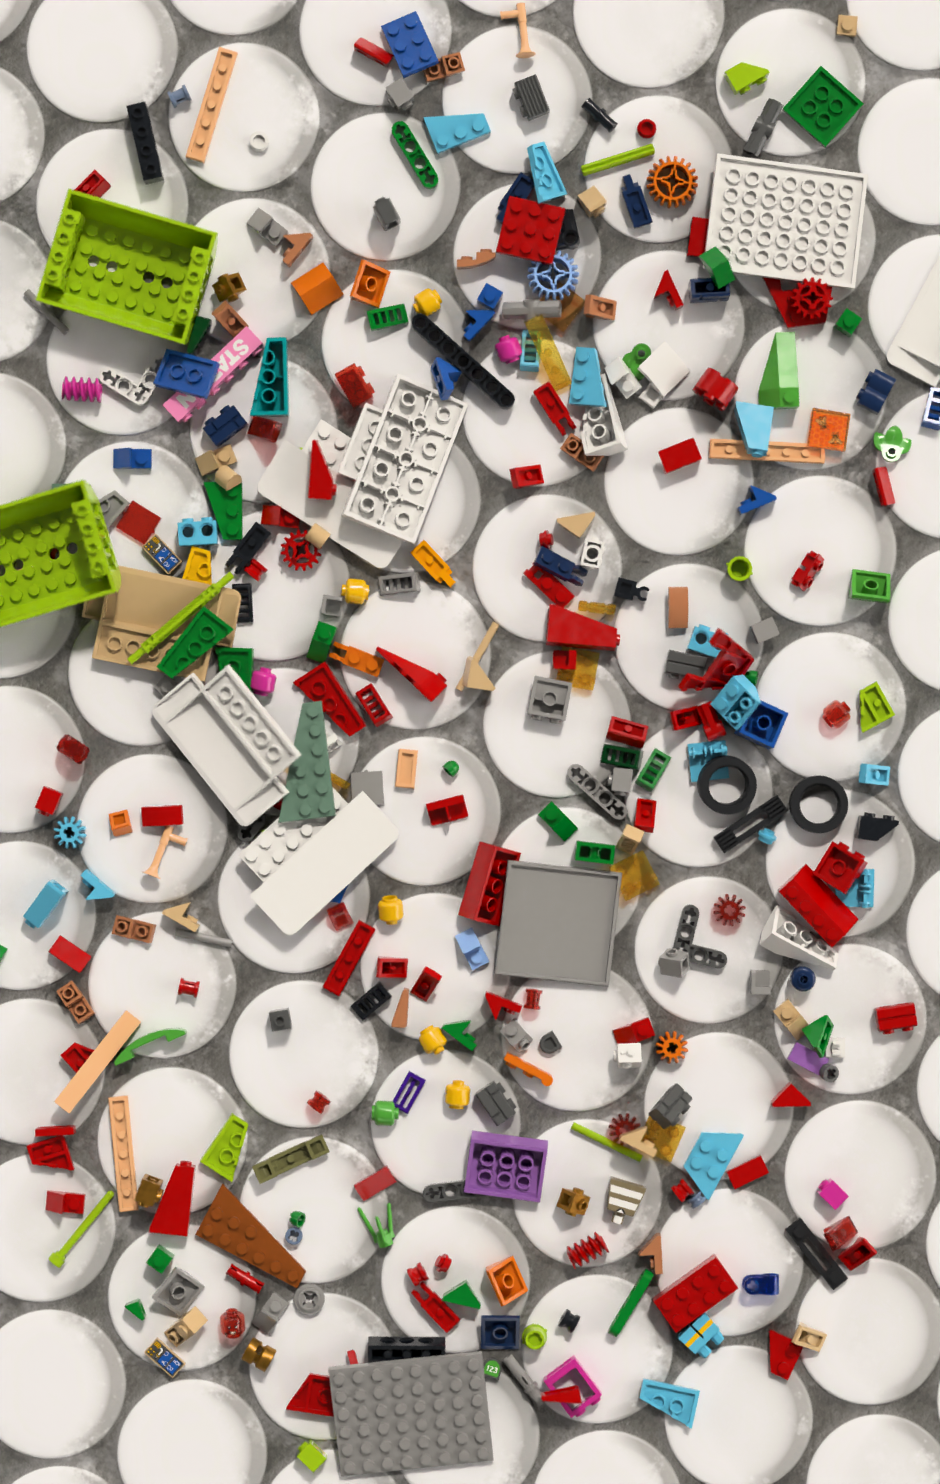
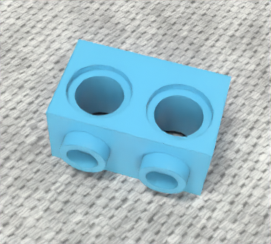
M203 517L201 521L196 522L193 521V518L182 519L181 523H177L180 547L219 544L217 521L213 520L212 517ZM205 526L212 527L213 532L210 536L203 535L202 531ZM187 527L193 528L194 531L193 535L189 538L183 534L184 529Z
M699 624V627L695 626L693 628L687 649L716 658L721 651L716 650L709 643L714 632L709 631L710 627ZM698 633L705 635L706 641L704 644L696 642L695 638Z

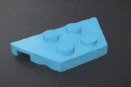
M700 1133L683 1166L706 1199L709 1200L744 1136L742 1133Z

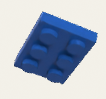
M416 11L381 26L403 78L439 63Z
M166 349L153 384L160 388L207 400L220 364L217 361Z

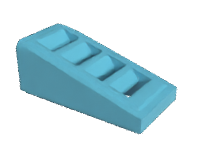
M523 330L520 371L539 372L542 331ZM526 338H537V341H528ZM525 346H537V348H525ZM525 353L536 354V356H525Z

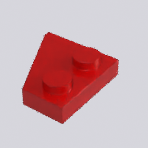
M58 1135L27 1145L33 1165H44L71 1171L75 1169L64 1135Z
M770 1329V1372L788 1380L803 1346L792 1343L791 1338Z

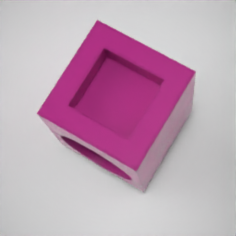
M831 1178L828 1181L826 1179L823 1180L818 1186L819 1190L817 1192L835 1210L849 1197Z

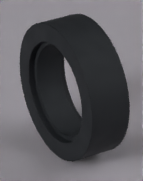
M724 755L711 759L703 766L698 776L697 788L700 798L710 809L720 814L730 815L743 811L751 804L756 794L757 781L753 770L748 764L737 757ZM722 767L737 768L745 779L743 794L731 803L716 801L709 791L711 776Z
M810 776L800 781L794 787L789 799V809L793 820L802 829L813 833H826L837 828L845 819L848 811V798L843 787L834 779L826 776ZM822 785L829 788L837 800L835 814L824 823L810 822L803 816L800 809V800L803 793L812 786Z

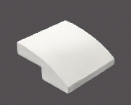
M665 341L637 368L663 398L690 372L681 358Z

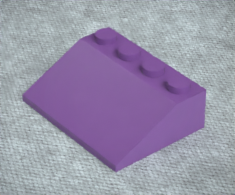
M472 1130L464 1192L540 1202L548 1140Z

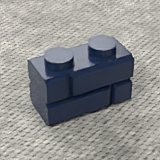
M712 278L690 279L689 281L690 303L729 300V284L718 289Z
M229 405L225 406L219 411L221 415L217 418L211 417L204 423L206 425L203 428L217 447H220L248 425L234 405L231 407Z

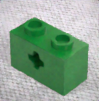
M576 840L574 860L613 865L615 845Z

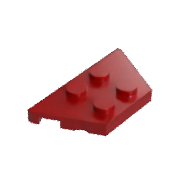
M310 1373L288 1403L286 1410L334 1417L329 1376Z

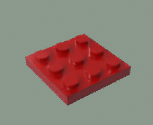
M509 196L496 253L553 265L566 208L544 203L538 204L535 201Z

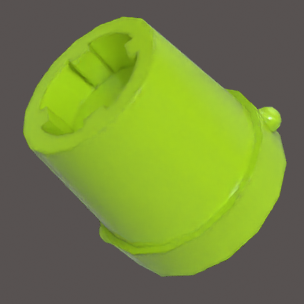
M734 557L729 563H726L728 575L735 581H744L750 575H753L751 562L745 557Z
M539 1324L528 1325L522 1334V1344H525L530 1349L536 1350L541 1348L547 1341V1329H544Z

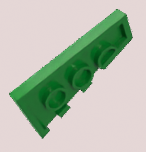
M215 647L219 661V670L222 671L226 666L230 665L253 694L250 685L254 663V648Z

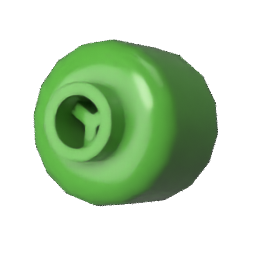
M377 1101L375 1105H372V1121L376 1125L392 1126L395 1119H399V1108H395L393 1101Z

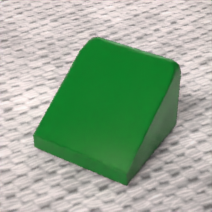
M141 1299L125 1304V1308L141 1321L145 1319L146 1313Z

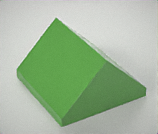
M852 569L848 599L890 603V574Z

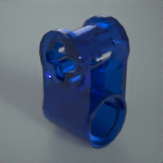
M779 1274L746 1275L742 1280V1287L751 1295H778ZM751 1281H753L756 1285H753L750 1289L747 1284H751Z

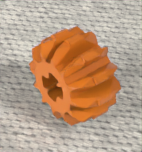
M667 1031L665 1032L666 1039L659 1036L663 1043H656L657 1047H662L656 1053H663L660 1057L662 1061L668 1056V1064L671 1063L672 1058H674L675 1063H678L677 1056H680L682 1059L685 1058L681 1051L688 1052L687 1048L682 1047L687 1045L688 1042H680L684 1037L682 1034L676 1038L677 1032L673 1031L672 1037H670ZM669 1043L677 1044L674 1052L667 1051Z

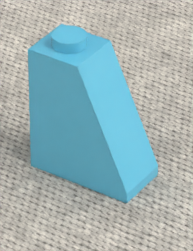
M739 401L735 403L734 413L747 454H751L753 457L760 458L767 454L774 407Z
M54 879L48 881L24 914L25 923L32 928H35V926L40 928L67 894L68 890Z

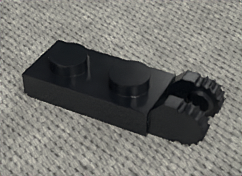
M255 522L234 549V553L225 566L230 567L237 556H239L243 561L235 569L234 573L238 575L246 564H249L272 533L258 522Z

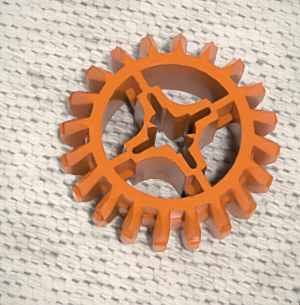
M669 156L666 157V163L663 159H659L660 166L656 163L653 164V168L656 171L650 169L648 172L653 177L649 176L646 179L648 182H652L647 185V189H653L649 192V195H657L654 198V202H657L660 198V206H663L664 202H668L667 208L671 207V203H674V207L678 208L679 201L684 206L686 204L684 198L691 201L692 198L689 194L695 195L696 191L692 188L698 187V183L693 182L698 179V176H692L696 171L695 168L688 170L691 163L689 162L685 166L683 165L685 159L682 158L679 163L677 162V156H674L673 162H671ZM671 168L670 175L662 176V178L657 177L662 170ZM677 169L686 175L688 181L678 177ZM674 174V182H677V184H674L671 191L670 182H667V180L670 181ZM657 183L667 188L668 196L659 190ZM688 187L682 195L673 197L675 189Z

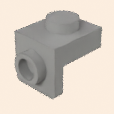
M512 1019L500 1030L502 1035L518 1052L528 1048L533 1041L531 1036L527 1034L515 1019Z

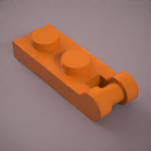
M506 1052L504 1060L507 1061V1066L513 1069L518 1067L524 1070L522 1072L524 1075L530 1078L535 1076L541 1079L544 1086L552 1084L553 1078L551 1074Z

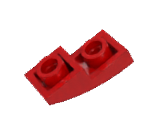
M182 805L141 807L142 826L184 824Z

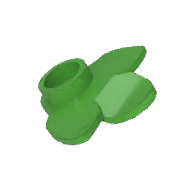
M644 343L635 345L632 352L625 354L622 358L628 368H631V372L638 381L642 380L645 376L637 368L651 355L650 347ZM644 350L645 355L639 356L638 351Z
M897 426L889 428L886 435L877 432L874 434V446L882 452V457L887 462H896L902 454L907 453L911 448V439L903 438L902 432ZM893 450L895 454L891 455L888 451Z

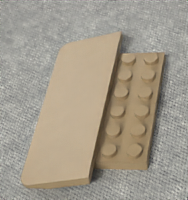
M119 566L121 573L119 591L84 602L82 617L99 620L92 658L162 672L157 668V665L200 610L149 653L146 652L133 664L127 658L137 651L144 641L211 584ZM223 587L220 589L221 592L204 606L234 629L216 644L232 648L241 605V595L237 590ZM212 648L176 676L187 678L190 674L195 673L200 681H205Z

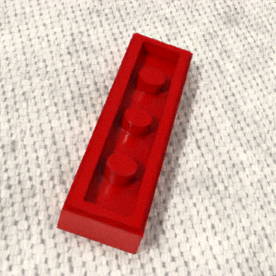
M361 920L357 922L323 985L324 989L337 996L341 994L376 930L374 927Z

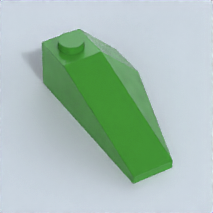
M795 332L775 333L758 390L759 405L771 406L774 409H797L799 407Z

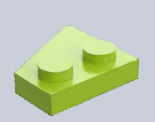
M877 681L859 691L862 733L895 715Z

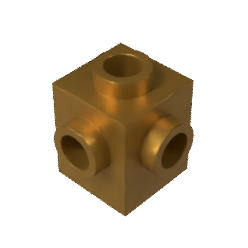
M239 272L228 275V273L221 275L217 278L218 281L212 285L219 302L226 300L228 303L239 299L238 295L247 290Z
M573 1187V1190L562 1188L556 1206L565 1210L566 1214L574 1217L577 1214L585 1215L591 1197L585 1195L584 1190Z

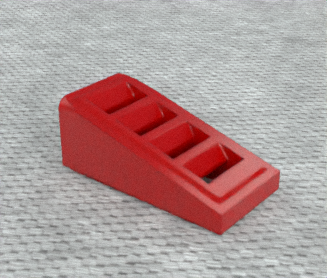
M372 683L355 693L376 727L393 718ZM371 691L373 692L371 696L363 699V696ZM373 699H377V701H375L374 703L370 704L369 706L367 705V703H369ZM381 705V708L377 709L372 713V709ZM382 712H385V714L381 715L376 719V716H378Z
M577 1385L541 1392L542 1401L582 1404L579 1386Z

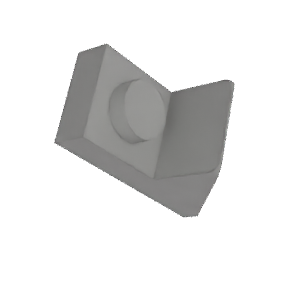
M260 208L247 221L249 226L276 247L284 239L283 235L288 234L284 227Z
M274 1291L254 1318L252 1324L268 1334L290 1302Z

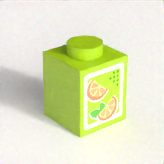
M312 1439L308 1442L304 1441L297 1448L299 1451L297 1457L312 1472L327 1459V1454Z

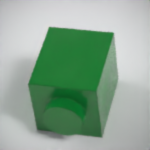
M846 308L833 327L850 337L862 318Z
M159 1244L146 1263L162 1274L173 1259L174 1254Z

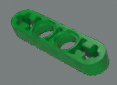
M403 121L394 123L392 135L420 182L427 189L435 188L438 184V175L410 128ZM397 126H400V128L404 127V135L406 137L410 135L411 137L406 138L401 143L400 140H403V137L400 133H395L397 131ZM407 142L415 144L416 148L413 152L405 150ZM418 158H422L426 162L425 166L421 169L416 168L414 164ZM428 168H430V170L427 171V173L430 177H435L433 179V184H430L429 182L425 183V181L427 180L425 174L423 173L421 176L419 173L425 172Z
M648 1269L642 1272L611 1323L607 1333L614 1337L618 1336L654 1276L653 1272Z

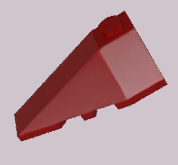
M376 648L429 701L433 702L447 687L445 684L447 680L440 673L436 675L434 672L385 649Z

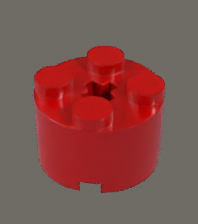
M708 367L692 391L699 396H704L703 401L708 405L713 406L715 404L718 409L724 411L737 393L738 386L727 377H722L718 371Z

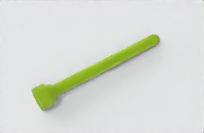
M108 1191L60 1251L51 1254L48 1258L50 1262L61 1268L65 1263V1255L113 1198V1191Z

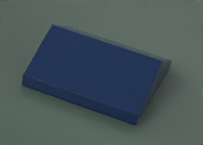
M481 1315V1349H519L520 1316Z

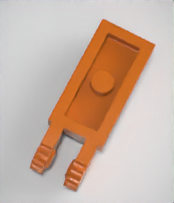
M334 641L333 646L347 652L344 658L335 653H330L329 657L375 677L379 676L385 659Z

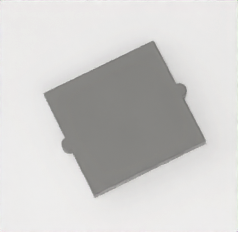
M365 770L364 772L351 773L352 800L363 791L375 805L384 804L382 771L368 772V770Z

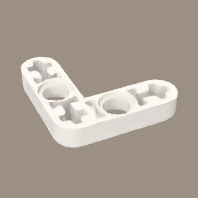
M163 355L153 358L138 384L110 367H105L99 372V379L103 384L139 406L145 405L157 388L155 385H147L145 379L148 375L156 377L157 374L150 370L151 368L156 370L158 367L156 361H161ZM110 371L113 378L117 379V376L120 377L116 381L115 387L112 386L114 382L110 379L104 381V373H109ZM122 381L129 383V389L125 392L119 390V384ZM141 384H143L147 389H150L151 391L149 393L145 391L143 394L145 399H140L138 402L136 401L137 397L135 395L136 393L140 394L143 391V388L140 387Z

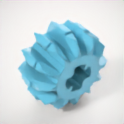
M72 816L70 823L67 817H64V823L61 821L57 822L61 828H54L55 832H59V835H55L54 838L58 839L61 837V840L58 842L59 845L66 842L65 848L68 849L70 842L73 848L77 847L76 841L79 844L83 843L79 838L86 837L85 833H81L82 830L86 829V826L79 827L82 820H78L75 824V817ZM69 827H71L72 831L75 832L74 835H71V838H69V835L66 833V830H69Z

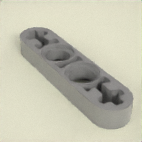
M579 764L569 767L568 777L606 812L618 820L626 817L628 810L625 804ZM572 768H580L579 773L583 777L585 773L588 775L581 785L578 783L581 780L579 777L575 776L573 778L571 776L573 774ZM593 780L596 783V788L593 791L586 790V781ZM602 793L610 795V801L606 804H602L599 801V796ZM614 799L617 801L614 803L615 806L618 808L623 807L622 812L624 814L622 816L619 814L615 816L614 813L616 811L612 807L610 810L606 808L612 804Z

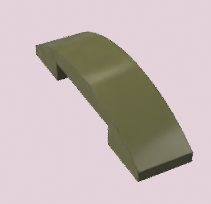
M321 1134L271 1156L252 1166L259 1184H262L277 1177L279 1174L314 1160L330 1151Z

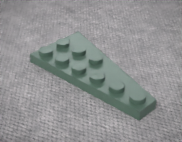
M322 701L302 703L294 746L301 756L289 767L286 788L289 793L283 797L278 823L336 816Z

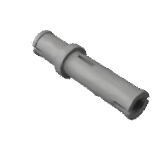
M512 1353L509 1354L502 1362L505 1363L514 1377L523 1386L524 1392L531 1396L537 1406L542 1405L545 1401L541 1399V1391L537 1387V1382H533L513 1357Z

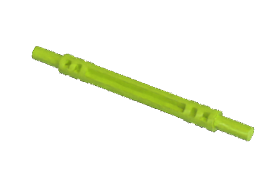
M228 572L217 583H212L144 641L141 647L127 658L128 661L133 664L146 652L149 653L219 594L221 592L220 589L234 578L233 574Z

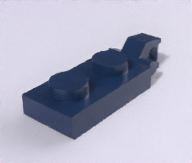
M520 172L499 203L498 210L501 212L497 216L496 221L503 224L509 196L527 199L535 187L533 179Z
M630 174L623 176L622 179L625 186L621 188L622 195L634 229L653 223L641 186H639L638 182L633 183Z

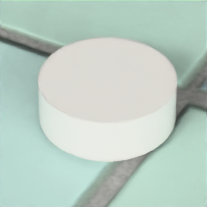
M262 131L254 132L250 137L251 147L255 151H264L269 145L268 136Z

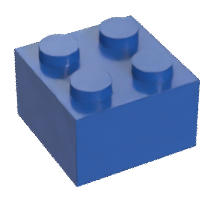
M760 700L761 703L739 730H735L734 734L766 749H772L777 742L789 713Z

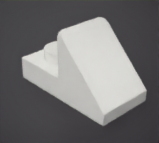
M620 356L605 367L611 385L616 384L626 399L643 387Z

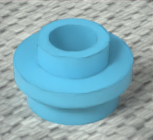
M764 828V830H759L758 839L766 844L771 845L777 839L774 835L775 832L770 829Z

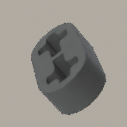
M265 813L260 816L262 818L261 822L257 821L255 825L240 826L238 837L241 841L249 842L256 836L265 823ZM249 826L253 827L250 831L251 837L243 838L242 829L247 830Z

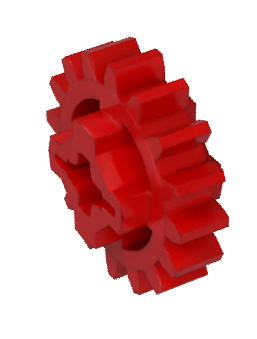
M811 277L809 282L806 278L803 279V285L798 282L796 284L798 289H792L795 296L790 297L791 300H795V303L791 306L798 308L795 313L802 312V318L809 315V320H812L814 315L817 319L820 318V312L826 314L825 307L830 308L831 305L828 301L833 300V297L828 296L832 290H826L828 284L822 285L821 279L814 282V277ZM808 286L807 292L805 294H800L801 290L804 287ZM817 287L822 291L823 294H820L816 290ZM812 294V297H816L819 299L811 303V300L807 299L806 297ZM800 302L807 306V310L801 306ZM823 302V305L820 307V309L815 311L816 305L818 303Z
M298 529L296 535L290 532L291 538L285 537L284 539L287 543L281 544L285 551L280 553L281 555H286L283 561H289L288 567L290 568L295 565L296 571H298L299 567L306 571V566L312 569L313 562L319 563L316 557L322 556L318 552L319 549L315 546L314 554L310 553L309 546L311 543L306 539L298 543L294 541L297 538H304L308 533L307 530L301 534ZM304 545L306 553H301L297 556V547H303ZM289 546L293 548L294 552L291 558L289 556ZM303 558L309 560L305 563H297L300 559Z

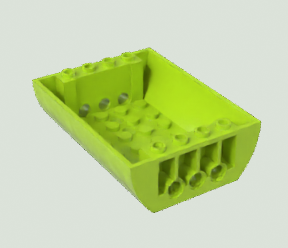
M68 189L36 301L186 345L190 340L196 316L199 314L214 264L218 233ZM93 256L99 258V263L95 267L89 265V259ZM108 263H117V270L109 272L107 270ZM146 273L154 274V280L151 283L144 281ZM165 278L172 279L173 284L170 288L162 286V281Z
M80 480L0 505V565L5 567V574L0 576V627L119 591L121 586L119 566L99 499L87 481ZM71 543H75L78 547L77 552L71 554L68 550V546ZM54 548L58 549L60 553L57 559H52L50 556V552ZM18 559L23 562L21 570H16L14 567V563Z

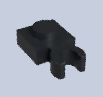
M618 577L614 596L631 601L634 596H637L640 601H646L647 598L641 597L640 593L642 590L649 591V588L645 586L636 588L637 582Z

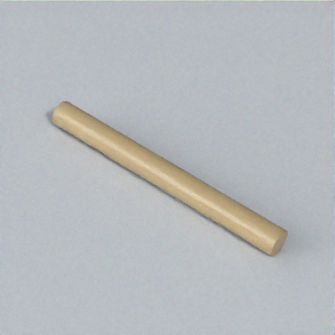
M492 622L473 656L478 663L499 627V624ZM464 674L456 686V689L461 692L465 688L462 685Z

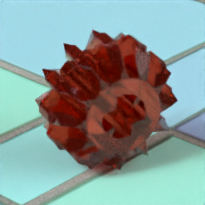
M65 734L56 747L60 753L77 764H82L90 752L86 745L69 734Z
M725 894V901L718 897V900L721 902L720 905L714 903V906L719 908V910H714L713 914H720L716 918L717 921L724 918L722 922L724 926L728 920L730 926H734L733 919L740 923L738 915L745 917V914L740 912V910H744L746 907L738 906L743 900L738 899L735 902V894L732 895L731 900L728 894ZM727 905L734 908L733 914L729 915L727 912H724V909H727Z
M620 1113L618 1114L619 1121L614 1117L612 1118L615 1125L609 1124L608 1127L614 1129V1131L609 1132L610 1136L616 1135L613 1142L616 1143L619 1140V1136L622 1134V1130L619 1131V1129L623 1128L624 1125H627L628 1129L630 1128L629 1131L641 1126L640 1123L633 1124L636 1121L635 1116L629 1120V1113H626L625 1119H623ZM620 1140V1145L623 1146L624 1142Z

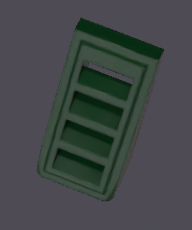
M196 316L186 351L188 354H194L212 324L211 319Z
M604 744L600 762L640 770L643 751ZM613 749L611 760H608L609 750ZM619 750V751H620V756H619V761L617 762V761H616V756H617V751ZM625 752H628L627 762L623 763ZM633 753L636 754L634 765L631 764Z

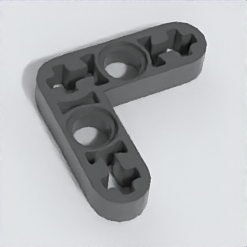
M686 905L681 912L673 948L681 947L682 942H678V938L686 941L690 940L689 944H684V949L689 952V962L714 968H723L727 963V956L723 952L692 944L699 918V910L694 905ZM690 908H693V912L696 913L690 920V922H694L693 926L688 923H682L683 919L687 921L688 915L685 914V911H689ZM684 926H688L691 929L689 937H683L680 933L681 928ZM699 949L705 952L703 960L695 959L694 954ZM708 952H712L711 956L713 957L721 954V958L724 961L716 965V961L710 959V963H706L709 957Z

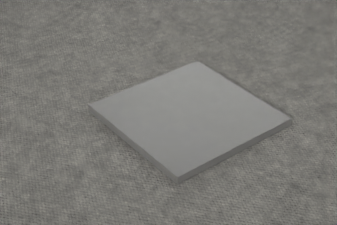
M508 860L494 974L609 987L622 872Z

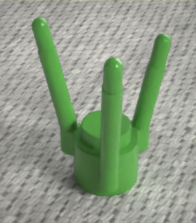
M387 1204L389 1231L382 1228L379 1217L376 1216L375 1220L379 1230L376 1233L362 1209L358 1207L357 1210L370 1231L374 1243H378L379 1248L392 1245V1238L395 1235L393 1232L391 1204Z

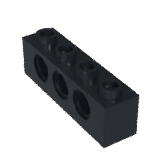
M146 102L127 105L143 180L145 184L164 181Z
M368 1336V1363L445 1355V1337Z

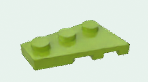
M232 1113L200 1159V1162L232 1182L249 1124Z

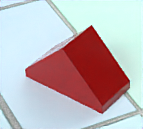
M697 706L668 712L672 731L702 724L696 709Z
M378 956L376 977L407 978L408 959Z
M789 1082L771 1100V1106H811V1102Z

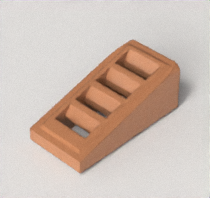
M404 988L391 1027H407L408 988Z

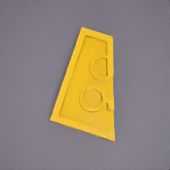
M192 546L182 579L212 584L211 551Z

